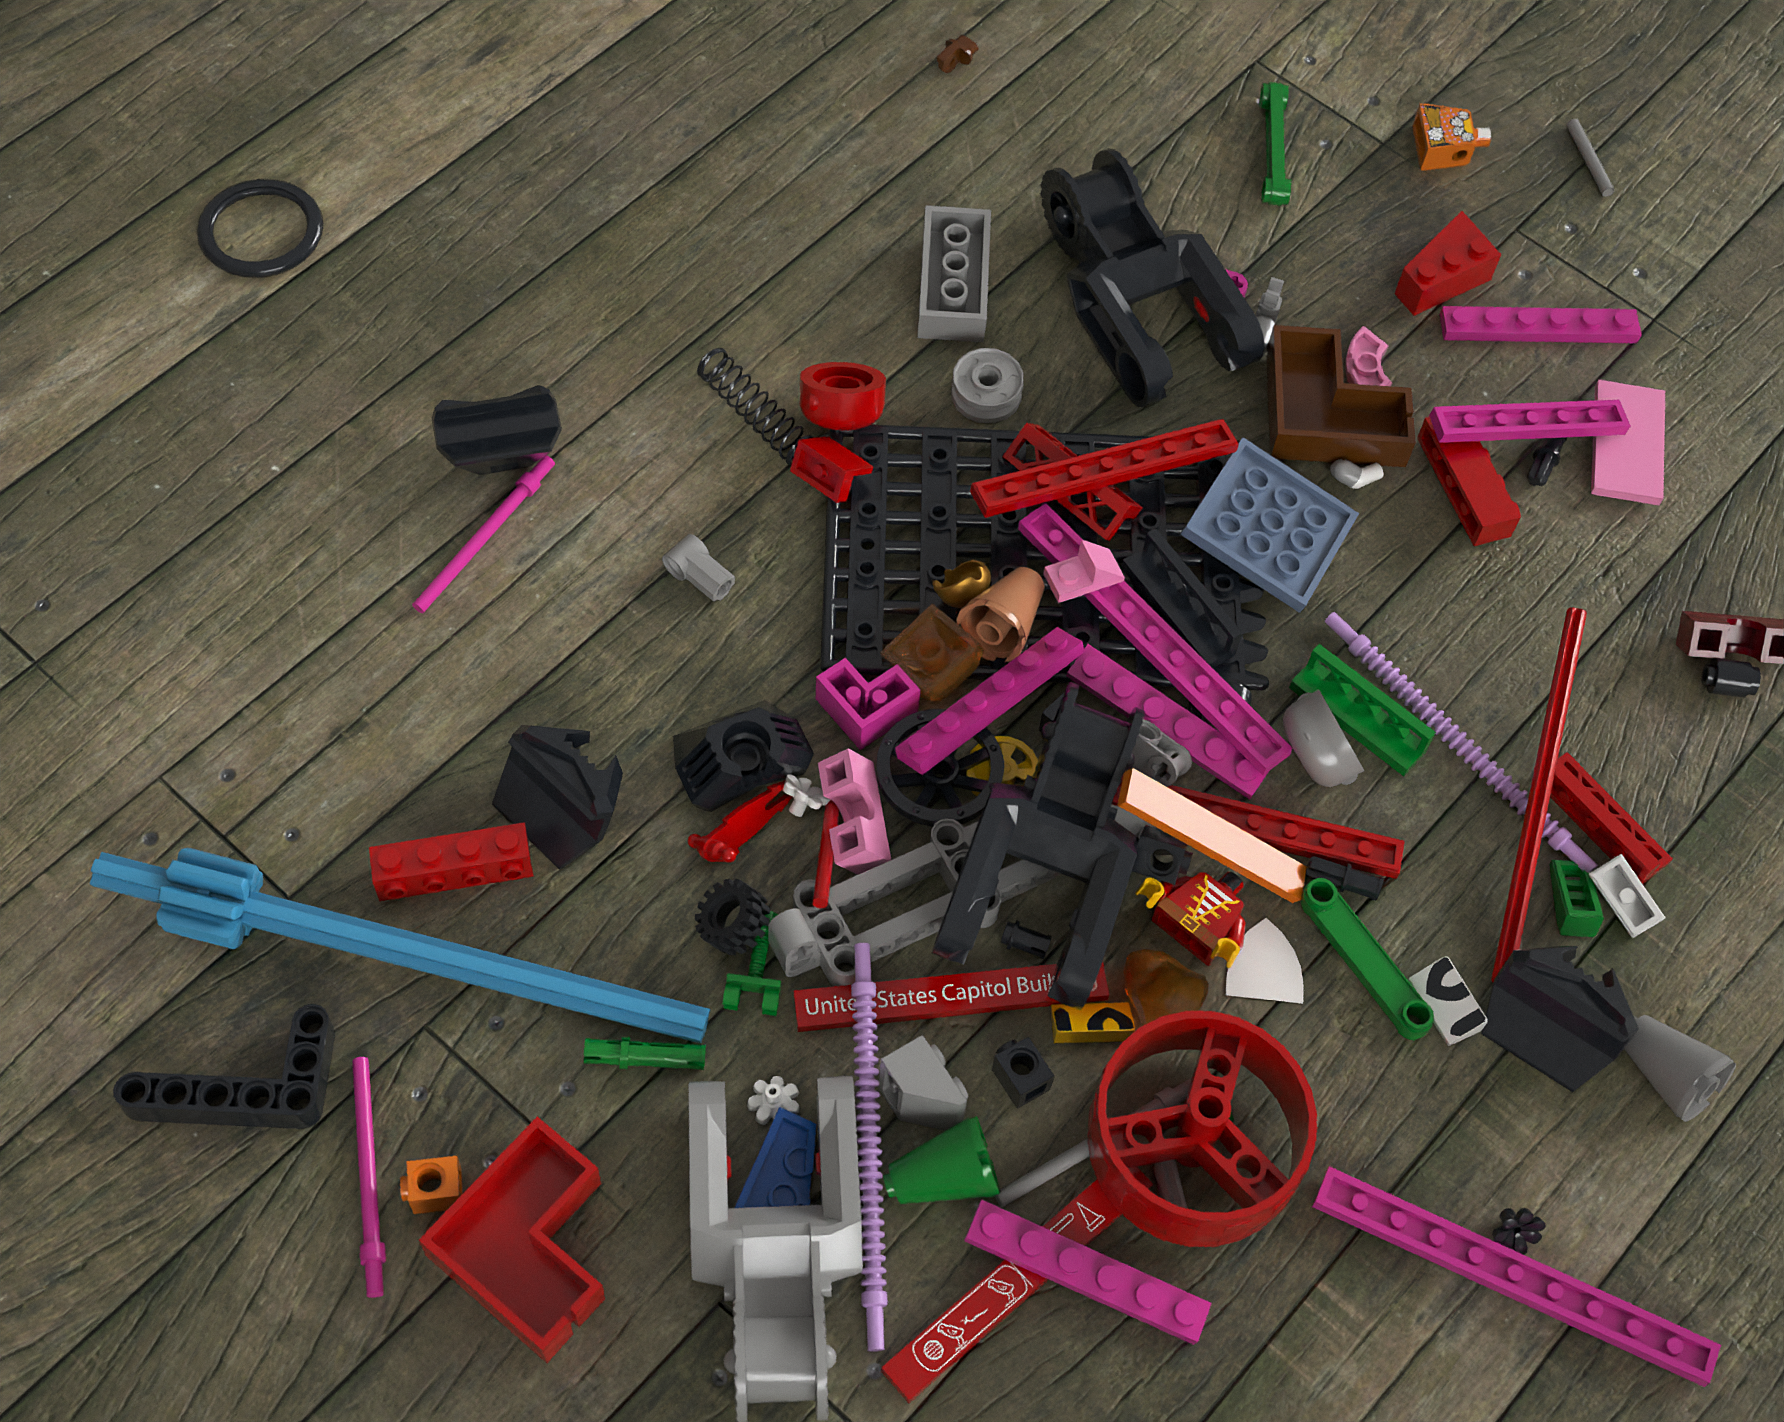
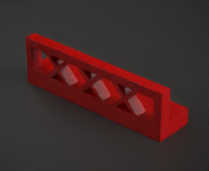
M1027 422L1003 455L1007 461L1020 471L1077 456L1040 425ZM1026 440L1035 447V462L1024 463L1016 456ZM1043 454L1049 459L1043 460ZM1114 484L1087 491L1088 503L1076 505L1071 501V496L1056 499L1108 541L1111 540L1126 518L1135 519L1143 508ZM1095 496L1102 501L1095 502ZM1108 505L1117 512L1107 528L1097 522L1096 507ZM1089 508V515L1082 509Z
M1568 752L1557 759L1550 798L1611 860L1622 854L1642 884L1673 860Z

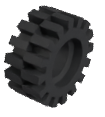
M730 878L724 879V886L717 882L713 885L715 892L711 893L708 890L703 895L707 898L705 903L699 901L697 908L702 913L695 914V921L700 923L695 928L701 934L700 937L721 952L736 955L737 951L743 954L747 952L746 945L753 948L757 945L754 938L757 935L763 938L766 933L761 930L762 925L769 926L770 919L764 915L770 914V907L766 905L768 903L766 898L740 879H734V881ZM740 906L735 921L725 928L729 914L736 907Z

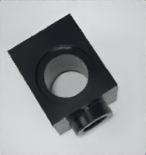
M1145 825L1139 838L1137 857L1132 872L1175 885L1179 873L1187 875L1193 853L1186 851L1188 845L1160 829ZM1158 849L1169 851L1173 856V861L1168 863L1159 861L1155 857L1154 851Z
M1029 1037L1018 1043L1016 1040L1008 1041L996 1051L992 1071L1017 1109L1051 1090L1054 1074ZM1015 1064L1025 1065L1030 1070V1073L1027 1075L1016 1074L1011 1069V1066Z

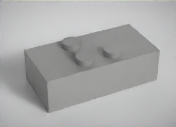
M925 205L917 338L984 342L987 321L991 210Z

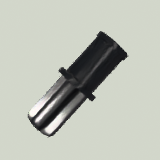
M1567 437L1544 438L1541 446L1535 449L1533 453L1534 461L1527 474L1530 485L1542 487L1546 484L1553 467L1557 466L1560 462L1559 453Z
M1315 856L1310 858L1306 869L1307 878L1313 880L1325 878L1330 880L1335 887L1339 888L1338 892L1343 893L1344 890L1372 898L1375 901L1379 897L1384 880L1383 877L1352 869V864L1347 863L1346 866Z

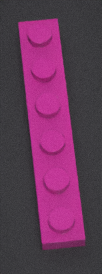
M1442 306L1439 314L1443 340L1638 343L1642 336L1636 309Z
M1620 400L1434 407L1429 414L1439 443L1625 435L1631 427Z
M1056 627L895 747L897 758L923 775L1083 654V642Z
M1087 644L1084 648V653L1076 659L1068 670L1066 677L1127 718L1134 707L1144 710L1145 716L1143 719L1155 724L1160 731L1184 746L1189 751L1194 763L1249 800L1269 773L1267 772L1265 775H1262L1218 730L1091 645Z
M984 1200L979 1202L964 1239L969 1244L1193 1345L1200 1338L1212 1304Z

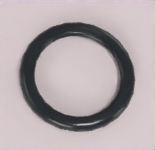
M276 179L243 181L218 193L205 206L197 227L198 245L205 257L216 267L230 274L249 278L275 276L292 270L303 263L315 251L322 237L324 222L322 212L316 201L303 189L289 182ZM257 195H276L287 198L301 207L307 221L306 234L294 249L280 257L260 262L243 261L226 255L215 241L213 230L218 216L227 207L244 198Z

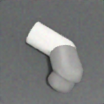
M1338 459L1330 467L1331 474L1339 482L1353 489H1358L1383 478V469L1378 463L1361 468L1348 460Z

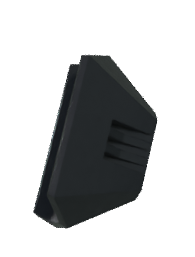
M536 385L508 397L476 402L442 400L434 408L431 418L437 450L455 467L478 475L531 467L552 451L562 430L556 398L549 389L541 385Z
M765 700L673 736L675 769L691 803L696 808L708 812L718 809L757 786L785 780L788 774L795 777L804 775L814 755L798 720Z
M521 725L512 734L508 742L512 747L492 805L511 824L525 822L528 840L558 869H561L603 840L615 809L623 771L616 755L604 770H597L596 763H588V756H580V746L590 743V731Z
M1577 946L1513 950L1494 979L1485 1015L1488 1021L1481 1034L1566 1089L1574 1092L1616 1060L1639 1030L1621 984L1613 968L1602 975V981L1596 982L1593 974L1585 975L1582 968L1574 969L1571 960L1576 956Z

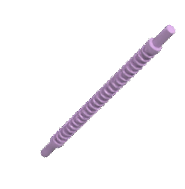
M1331 613L1326 618L1325 623L1349 645L1348 651L1354 657L1360 656L1362 664L1368 663V670H1375L1376 678L1383 677V685L1390 684V691H1397V698H1404V705H1411L1412 713L1419 712V719H1426V725L1435 728V735L1442 734V742H1450L1449 749L1456 748V755H1463L1465 757V764L1472 763V771H1480L1479 778L1486 777L1488 779L1486 784L1488 786L1493 784L1495 786L1494 792H1501L1503 794L1502 800L1509 799L1511 801L1509 806L1511 808L1516 806L1518 808L1517 814L1525 815L1528 792L1526 790L1520 791V784H1513L1511 782V775L1504 776V768L1497 769V762H1490L1488 760V753L1481 754V746L1474 747V740H1467L1465 738L1467 733H1460L1458 731V724L1451 725L1452 719L1450 717L1444 718V711H1437V704H1430L1428 702L1429 696L1422 697V690H1415L1413 688L1414 682L1408 683L1406 681L1407 675H1399L1400 669L1398 667L1393 669L1392 661H1385V654H1378V647H1371V641L1365 635H1358L1337 613ZM1547 813L1542 838L1548 837V844L1555 851L1560 849L1582 871L1585 870L1588 873L1594 871L1598 865L1571 840L1572 834L1565 827L1559 828L1557 826L1558 820L1551 821L1549 819L1551 814Z
M857 943L854 945L856 982L851 986L852 997L856 999L852 1003V1008L857 1010L852 1018L857 1021L853 1025V1030L858 1032V1034L853 1037V1041L858 1043V1046L854 1047L853 1051L858 1054V1057L854 1059V1064L858 1065L859 1068L854 1071V1074L859 1077V1080L855 1081L854 1085L860 1089L855 1093V1097L860 1099V1103H857L855 1108L860 1111V1114L856 1116V1121L861 1123L856 1130L861 1134V1137L857 1139V1144L861 1145V1149L858 1150V1156L862 1157V1160L858 1162V1167L862 1168V1172L859 1173V1179L863 1181L860 1184V1191L863 1192V1196H860V1203H863L861 1215L864 1216V1219L861 1220L862 1227H864L862 1239L865 1241L862 1244V1251H865V1255L862 1256V1262L865 1263V1268H862L861 1274L866 1276V1280L861 1282V1286L866 1287V1291L861 1294L862 1307L866 1308L868 1351L877 1352L884 1351L883 1307L887 1306V1292L882 1290V1286H885L887 1281L881 1277L882 1274L886 1273V1268L881 1267V1262H884L886 1257L880 1253L881 1250L885 1249V1244L880 1243V1238L885 1236V1233L880 1231V1226L884 1225V1220L879 1218V1215L884 1213V1209L879 1207V1203L884 1198L878 1194L883 1189V1185L878 1183V1179H881L883 1176L881 1172H878V1168L882 1166V1161L877 1160V1156L882 1154V1150L877 1148V1144L881 1143V1138L876 1136V1133L881 1131V1127L876 1125L881 1116L875 1112L880 1108V1104L875 1102V1099L880 1096V1093L875 1091V1087L879 1086V1081L874 1079V1076L879 1074V1070L874 1068V1065L879 1060L873 1055L878 1051V1047L873 1045V1042L878 1039L873 1034V1031L877 1029V1025L872 1022V1020L877 1018V1014L872 1012V1009L877 1004L872 1001L876 997V984L871 982L870 944Z

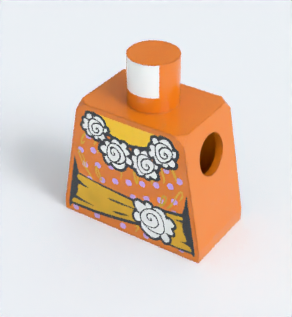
M1419 104L1412 127L1420 170L1464 166L1470 163L1475 147H1489L1491 141L1490 128H1474L1471 112L1467 109Z

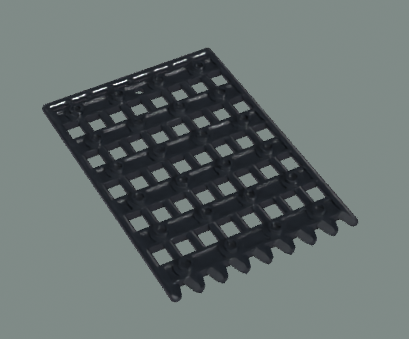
M874 424L850 431L830 429L829 437L842 446L843 437H853V453L871 464L873 470L871 474L853 477L849 494H851V509H841V502L836 503L827 497L820 668L823 672L842 660L835 659V642L846 643V659L861 675H882L898 664L909 677L987 680L1009 663L1005 662L1007 658H996L995 661H990V665L955 664V647L969 648L961 638L963 633H955V620L961 608H955L944 603L935 592L932 582L938 580L943 584L945 580L944 571L956 568V557L990 558L991 581L989 587L1015 569L1027 567V559L1048 560L1035 546H1027V538L1018 530L1019 521L1026 517V507L984 518L983 514L956 513V498L974 499L970 492L971 485H957V470L990 471V478L1020 471L1003 457L1020 431ZM1049 432L1077 456L1095 452L1094 448H1111L1153 437ZM888 439L922 440V455L888 453ZM1026 440L1016 456L1024 463L1035 462L1036 459H1026V445H1032ZM957 442L990 443V457L957 456ZM1231 454L1196 462L1195 466H1181L1128 480V492L1124 493L1143 508L1135 519L1129 518V521L1124 520L1115 534H1130V550L1110 549L1116 562L1122 563L1123 559L1143 549L1147 532L1155 528L1166 541L1167 536L1183 537L1180 534L1187 523L1166 522V507L1197 508ZM887 467L921 468V483L887 482ZM1164 479L1196 480L1197 495L1165 493ZM1087 491L1071 495V501L1076 505L1088 503ZM887 495L921 497V512L886 510ZM1095 496V502L1102 501ZM1055 499V500H1052V501H1048V502H1057V503H1059L1056 499ZM1060 503V518L1084 541L1097 545V533ZM1089 508L1082 509L1089 515ZM1097 519V522L1105 528H1107L1112 521ZM840 522L850 523V538H839ZM886 524L920 526V541L885 540ZM956 527L990 529V544L956 543ZM864 542H870L874 547L866 550L861 545ZM1200 548V553L1176 552L1187 566L1201 567V583L1242 632L1235 656L1213 669L1227 683H1240L1248 690H1266L1269 687V679L1264 675L1245 670V665L1265 660L1268 649L1262 644L1243 639V634L1263 629L1266 618L1261 614L1241 608L1242 603L1262 598L1264 589L1253 582L1240 579V573ZM839 552H849V568L838 567ZM885 554L920 555V571L885 569ZM1041 576L1045 585L1044 590H1051L1046 578ZM1124 579V581L1159 615V613L1150 604V602L1137 588L1131 579ZM838 582H848V598H837ZM884 583L919 585V601L884 600ZM1084 595L1061 602V607L1038 606L1034 620L1062 621V630L1081 640L1084 648L1089 644L1101 653L1134 654V671H1130L1150 686L1175 687L1129 640L1100 639L1099 622H1111ZM837 612H847V629L836 628ZM883 614L919 615V631L883 630ZM1028 636L1021 653L1043 637ZM883 644L918 646V663L882 661ZM1076 659L1046 682L1075 683L1066 676Z

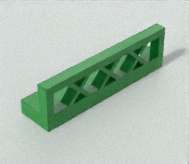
M1318 644L1312 650L1307 665L1294 677L1289 685V689L1298 696L1308 692L1313 693L1319 689L1340 728L1403 777L1425 755L1436 734L1434 730L1321 644ZM1321 661L1322 663H1324L1326 666H1328V667L1330 668L1331 671H1329L1327 668H1325V667H1324L1323 665H1321L1319 662ZM1352 686L1358 689L1359 693L1352 688ZM1381 708H1383L1385 711H1387V713L1389 714V716H1388L1386 713H1384V712L1381 710ZM1410 730H1412L1415 734H1417V735H1418L1419 737H1421L1422 739H1421V740L1418 739L1416 736H1414V735L1410 732Z

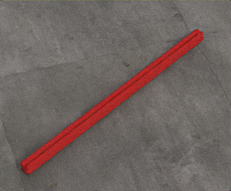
M1568 608L1565 616L1491 978L1493 983L1513 950H1519L1587 615L1586 611L1580 608Z

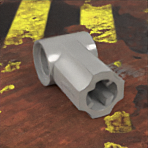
M688 534L662 556L665 568L673 577L680 581L687 579L713 602L715 600H722L735 583V576L709 555L707 547L695 535Z

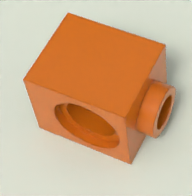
M457 1156L407 1161V1176L400 1177V1191L402 1201L409 1202L413 1214L446 1211L463 1194L462 1168ZM430 1179L441 1180L440 1186L435 1191L424 1192L421 1190L422 1185Z

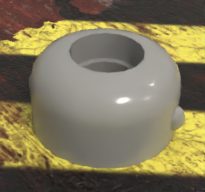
M1319 689L1313 693L1302 694L1296 702L1286 709L1283 715L1284 731L1304 769L1314 782L1325 787H1333L1341 783L1349 785L1357 779L1358 774L1364 772L1362 765Z

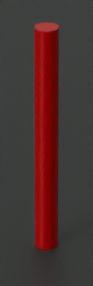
M832 800L825 805L812 902L816 908L820 909L828 906L834 860L829 829L838 826L839 808Z

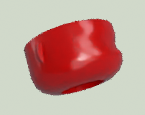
M850 362L820 363L809 366L801 371L799 406L802 414L813 424L831 430L850 431L872 425L882 416L885 406L886 377L881 371L867 365Z

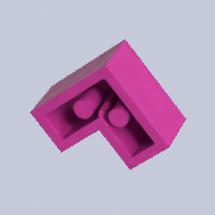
M844 658L816 676L815 699L859 750H862L886 734L897 722L918 712L920 689L898 664L868 683L853 665Z

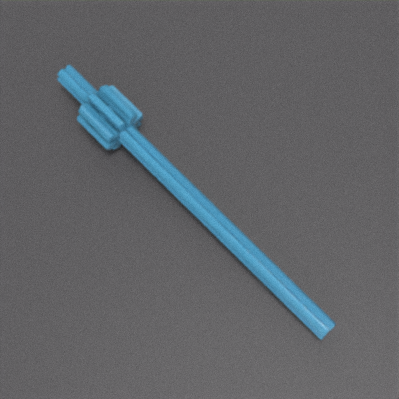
M188 847L181 849L178 853L177 861L172 860L168 869L101 852L99 859L95 858L91 867V872L93 873L90 881L91 886L161 904L160 909L156 913L157 924L162 926L165 932L230 949L240 947L243 942V936H248L251 929L256 928L700 1044L708 1025L709 1008L260 893L259 890L263 885V873L259 871L258 866Z

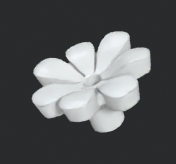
M788 774L783 791L794 798L789 808L793 815L802 817L807 806L819 809L821 805H826L830 801V799L823 796L821 788L816 786L810 787L812 784L811 780L807 778H799L798 780L795 776Z
M774 1076L770 1084L763 1080H758L753 1087L757 1095L750 1097L747 1103L750 1111H757L755 1120L761 1125L767 1124L770 1118L774 1119L779 1107L796 1115L800 1111L799 1104L792 1100L799 1094L797 1087L794 1084L784 1086V1080L779 1076Z

